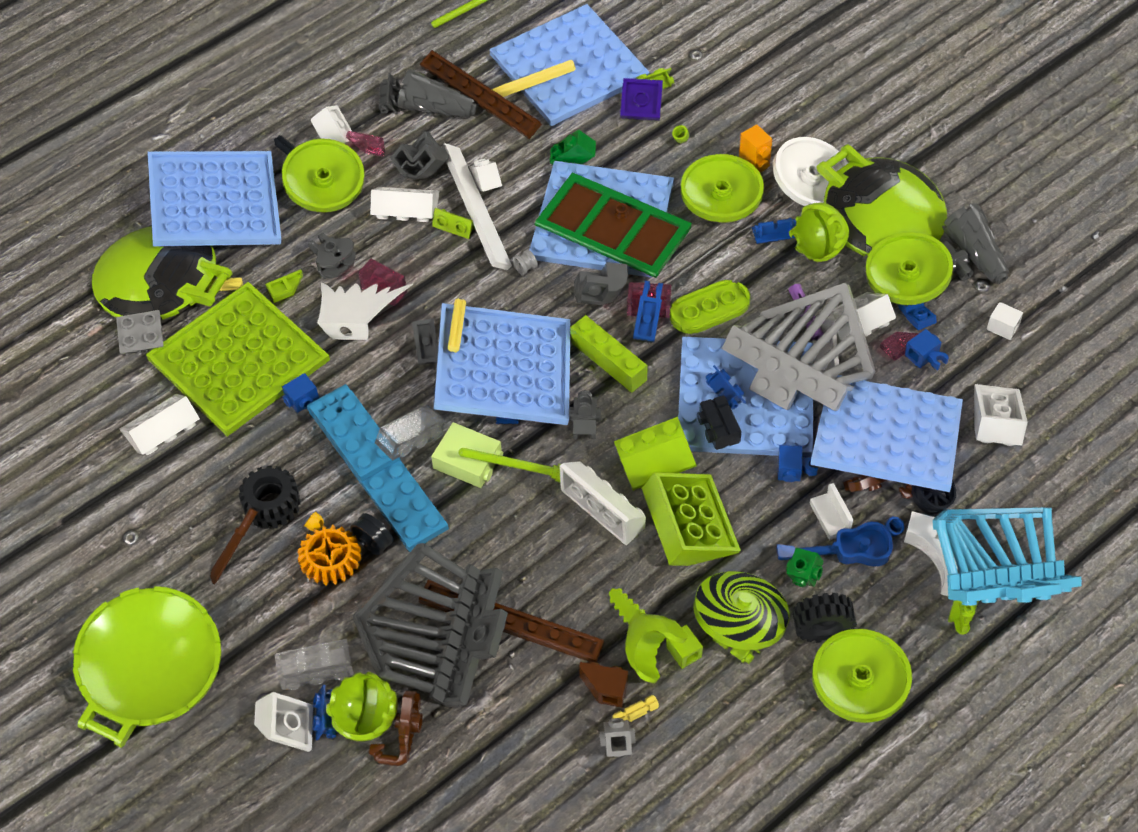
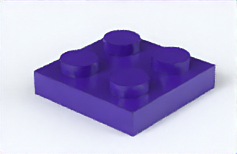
M623 78L620 118L660 121L663 80Z

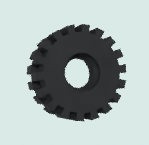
M823 593L822 596L812 595V598L806 597L803 599V602L799 601L793 607L792 613L796 635L801 640L807 639V642L816 640V643H820L839 632L855 629L854 627L857 626L851 598H846L844 594L838 596V593H832V595Z

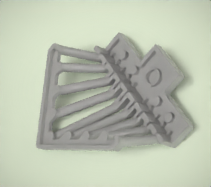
M846 283L762 311L759 317L744 326L733 325L721 348L756 367L758 371L749 389L786 410L790 409L798 391L832 410L838 411L847 392L852 391L854 388L850 383L870 380L876 372L851 288ZM831 298V300H830V301L827 303V305L824 307V305H825L827 299ZM843 301L845 309L842 315L801 357L808 341L836 306ZM811 305V307L804 314L806 306ZM823 308V310L819 313V315L815 318V320L810 324V326L806 329V331L802 334V336L798 339V341L788 352L795 337L801 332V330L807 325V323L813 318V316L820 309ZM799 316H802L777 345L780 336L798 319ZM849 322L850 334L814 363L819 351L845 323ZM764 324L762 327H760L757 331H755V332L753 333V330H754L755 328H757V327H759L760 325ZM774 327H776L775 330L765 339L766 334ZM851 344H856L858 352L853 358L824 371L829 362ZM862 364L863 372L837 377L840 373Z

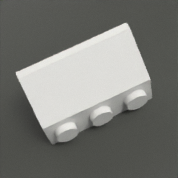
M377 187L371 190L370 215H376L377 219H389V216H397V220L404 221L409 220V217L417 218V221L429 222V218H433L434 208H437L439 191Z
M866 292L854 298L865 336L872 333L871 330L888 326L890 324L889 321L896 318L888 294ZM843 304L837 306L820 326L823 333L842 315L845 309ZM849 322L845 323L836 333L837 344L850 334Z
M175 394L121 427L120 431L139 454L143 455L145 453L149 455L158 449L157 445L160 443H168L177 437L176 434L181 430L187 431L196 425L195 422L200 418L186 396Z

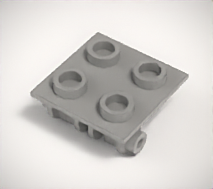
M160 310L116 317L120 354L126 353V355H129V353L138 351L142 353V350L149 352V349L164 347L163 342L165 340L162 336Z

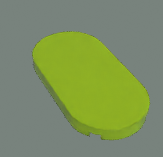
M732 280L716 282L676 299L670 309V322L677 330L683 333L695 334L744 314L750 305V293L747 287L739 282L735 283Z

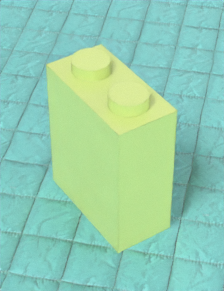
M453 422L431 456L433 469L482 488L485 481L488 482L490 480L495 464L461 457L459 449L468 448L503 456L501 441Z

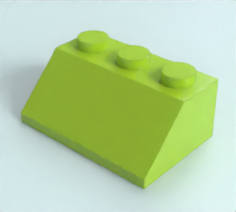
M678 417L614 441L633 491L642 488L654 472L681 473L697 466Z

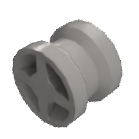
M529 249L523 251L522 255H515L512 258L514 267L520 275H525L529 269L534 270L538 267L537 260Z

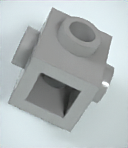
M613 718L609 722H603L604 731H599L600 746H605L607 757L632 755L631 744L636 743L635 730L629 727L628 720Z

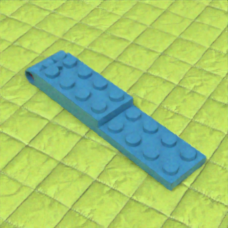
M346 384L307 405L312 418L319 425L409 552L417 544H425L449 530L447 522L402 463L398 452Z

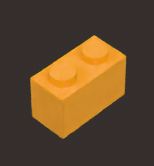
M756 124L741 133L739 157L750 162L759 172L765 171L770 166L772 138Z

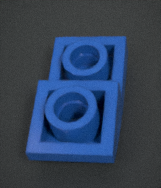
M924 303L916 305L897 304L907 320L917 330L937 323L936 315L926 308Z

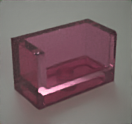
M372 258L358 272L362 289L365 290L374 284H378L376 294L387 287H390L388 292L406 286L405 276ZM407 290L398 295L389 304L395 306L407 293Z
M629 282L627 316H637L644 283ZM650 283L648 297L656 298V287L658 284ZM663 284L660 318H670L671 284Z

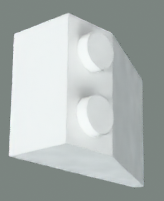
M975 384L974 430L976 440L983 443L995 442L1003 443L1007 446H1022L1028 422L1020 390Z

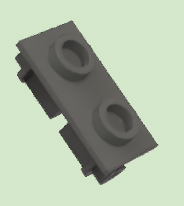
M388 73V79H384L380 83L381 98L379 99V110L384 114L393 110L397 115L401 86L391 73Z

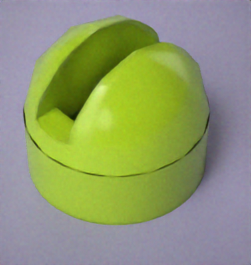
M679 125L673 129L672 136L676 142L685 143L689 139V131L685 126Z

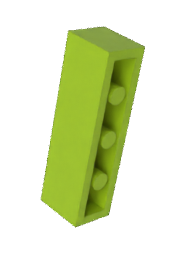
M585 315L570 327L571 343L631 393L647 381L648 365L588 316Z

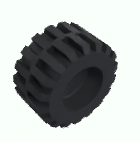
M267 466L266 469L260 467L257 468L258 471L255 473L251 471L249 478L245 477L242 481L243 485H240L239 498L245 515L249 508L256 510L258 513L253 520L254 525L257 527L262 525L264 529H268L269 526H273V529L278 528L279 524L284 526L287 524L288 519L292 521L295 517L294 513L299 511L298 505L301 502L294 477L289 474V471L286 469L282 471L281 467L278 466L275 469L272 466ZM266 494H280L276 499L272 501H260V499Z

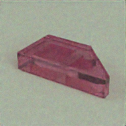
M352 131L347 132L346 138L361 151L383 157L385 147L382 137Z
M895 332L880 343V348L896 361L905 354L907 342L919 333Z

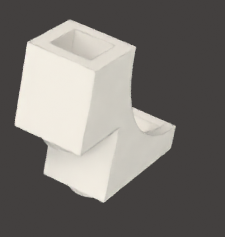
M912 511L904 543L917 547L931 558L941 577V594L948 596V571L937 530H933V519L935 517Z

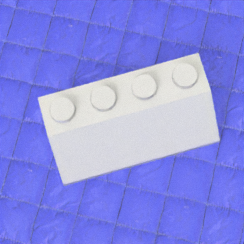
M580 461L562 463L560 465L561 491L623 544H629L645 529L646 517L644 512L638 507H633L623 494H618L614 491L609 482L601 480L591 467H586Z

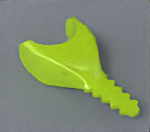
M612 588L609 592L610 603H615L614 609L619 610V616H624L623 622L628 623L625 653L628 661L641 679L650 683H656L660 675L656 668L657 661L655 656L658 653L657 649L660 647V643L665 638L678 643H684L687 639V634L676 621L660 615L646 614L644 609H639L638 604H633V599H628V595L622 593L621 588Z

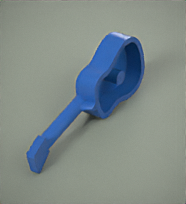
M867 522L853 529H840L832 545L803 547L800 549L815 552L819 555L836 554L839 561L843 564L861 563L877 567L889 561L893 549V541L885 525L879 522ZM778 544L776 546L778 559H792L796 548L790 545Z

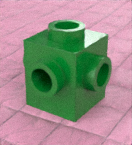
M796 547L792 559L788 560L786 574L791 578L792 583L799 587L805 588L806 585L815 587L816 581L820 580L822 576L824 561L818 553Z

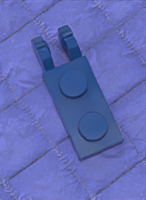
M645 280L643 294L640 296L633 339L655 343L662 303L663 283H658L656 298L648 297L651 284L650 281Z

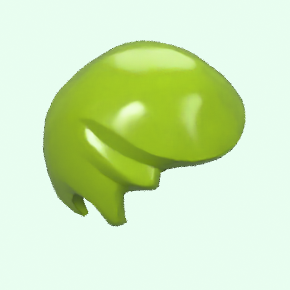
M811 203L804 206L801 216L795 218V227L789 231V236L792 238L793 235L797 240L795 249L815 262L827 261L838 255L846 245L849 237V227L846 220L836 208L827 203Z
M357 672L352 677H344L340 685L331 691L330 703L326 705V713L332 717V726L341 736L353 741L365 742L381 736L389 729L397 715L398 699L396 692L391 689L387 681H383L372 672H366L365 674Z

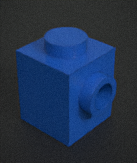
M305 373L282 386L284 391L282 398L289 408L293 407L297 413L307 409L308 404L319 399L317 387Z

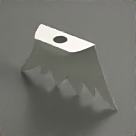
M321 283L322 302L317 323L332 339L367 340L369 334L368 323L386 305L413 284L400 287L391 292H388L390 287H387L376 294L378 284H374L362 292L359 285L354 284L344 293L341 286L334 292L328 285ZM347 327L352 333L342 334L340 328Z

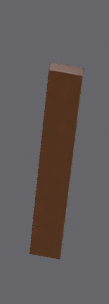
M431 50L420 63V66L454 90L459 91L460 94L473 99L475 104L527 139H530L541 127L542 124L539 120L435 51Z
M428 580L424 587L450 598H458L459 594L431 580ZM422 597L418 599L419 603L444 612L454 611V609ZM495 603L493 610L502 609L508 613L503 632L588 662L597 661L604 645L603 639Z

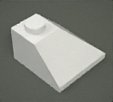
M275 692L255 702L254 725L268 740L308 752L312 750L313 704Z

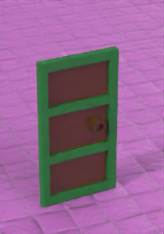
M572 172L536 219L535 226L657 278L692 228V223Z

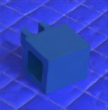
M927 329L907 342L904 355L918 368L923 367L929 362L934 369L939 370L941 363L937 360L947 364L949 359L946 353L939 352L942 342Z
M779 445L777 480L785 482L800 481L802 470L809 476H816L818 468L810 467L811 457L802 458V446Z

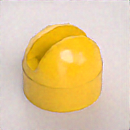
M315 511L304 526L311 531H314V528L319 531L324 525V520Z

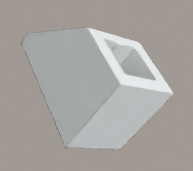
M480 159L474 161L473 166H469L479 191L483 192L502 186L496 162H491L489 159Z

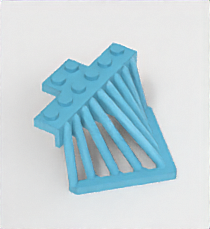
M1052 508L946 509L933 519V530H937L948 571V599L962 601V605L966 606L977 605L979 600L983 603H994L996 598H1001V600H1014L1017 598V602L1027 603L1032 602V598L1035 597L1037 600H1049L1051 595L1071 592L1073 587L1082 586L1080 576L1065 575L1064 560L1056 561ZM1009 518H1023L1032 564L1026 562ZM1033 518H1042L1046 562L1041 560ZM962 519L976 520L977 526L1001 566L994 563L963 523ZM985 519L1000 520L1001 527L1017 565L1010 562Z

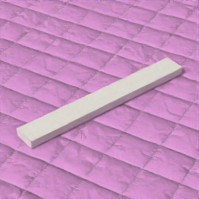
M444 143L441 147H445L448 152L446 163L491 266L508 270L512 266L460 148Z

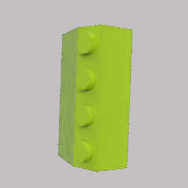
M654 472L642 487L670 566H690L738 554L741 551L712 475Z

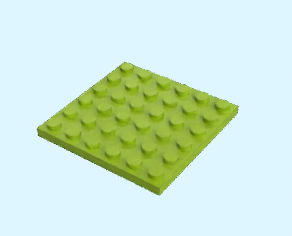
M249 282L163 342L164 347L154 348L146 354L147 359L227 437L283 396L282 386L304 373L307 377L330 361L329 354Z

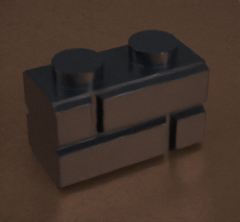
M723 395L713 400L702 401L699 412H697L699 424H704L706 428L705 436L708 443L712 442L716 450L740 443L742 431L726 397Z

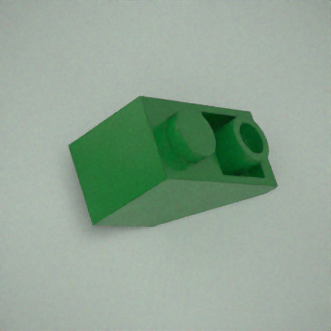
M578 129L551 147L550 164L553 165L554 161L583 165L595 157L596 141Z

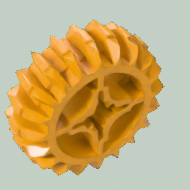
M333 524L330 529H327L323 525L321 531L314 528L313 535L307 534L306 540H301V548H298V562L301 565V571L304 574L306 573L309 580L314 578L317 584L323 580L326 586L329 581H332L336 585L338 579L341 578L345 582V575L353 576V569H358V562L361 561V548L358 544V539L352 535L350 530L345 532L342 526L336 530ZM328 550H330V552H331V554H330L331 560H329V557H328V555H329V554H328Z

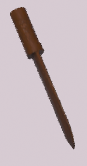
M249 508L239 528L235 529L234 535L213 566L210 578L214 585L219 580L240 541L258 513L256 510Z

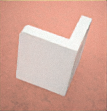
M999 302L990 316L987 330L1011 340L1020 325L1023 312Z

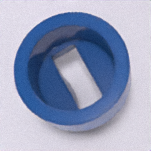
M891 517L884 524L889 530L891 537L901 534L905 527L899 517Z

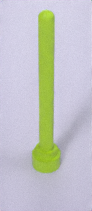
M472 0L433 20L431 26L437 28L489 0Z
M468 448L459 449L461 457L550 475L554 481L560 482L561 464L559 463L551 467Z

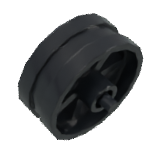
M952 480L950 492L912 485L911 494L918 508L926 513L936 514L954 503L957 490ZM938 500H939L944 506H938Z
M363 513L358 518V521H355L350 526L351 532L358 539L359 545L375 555H381L385 548L389 547L393 542V538L384 526V523L367 513Z

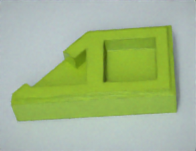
M301 269L265 284L274 303L295 294L303 277Z

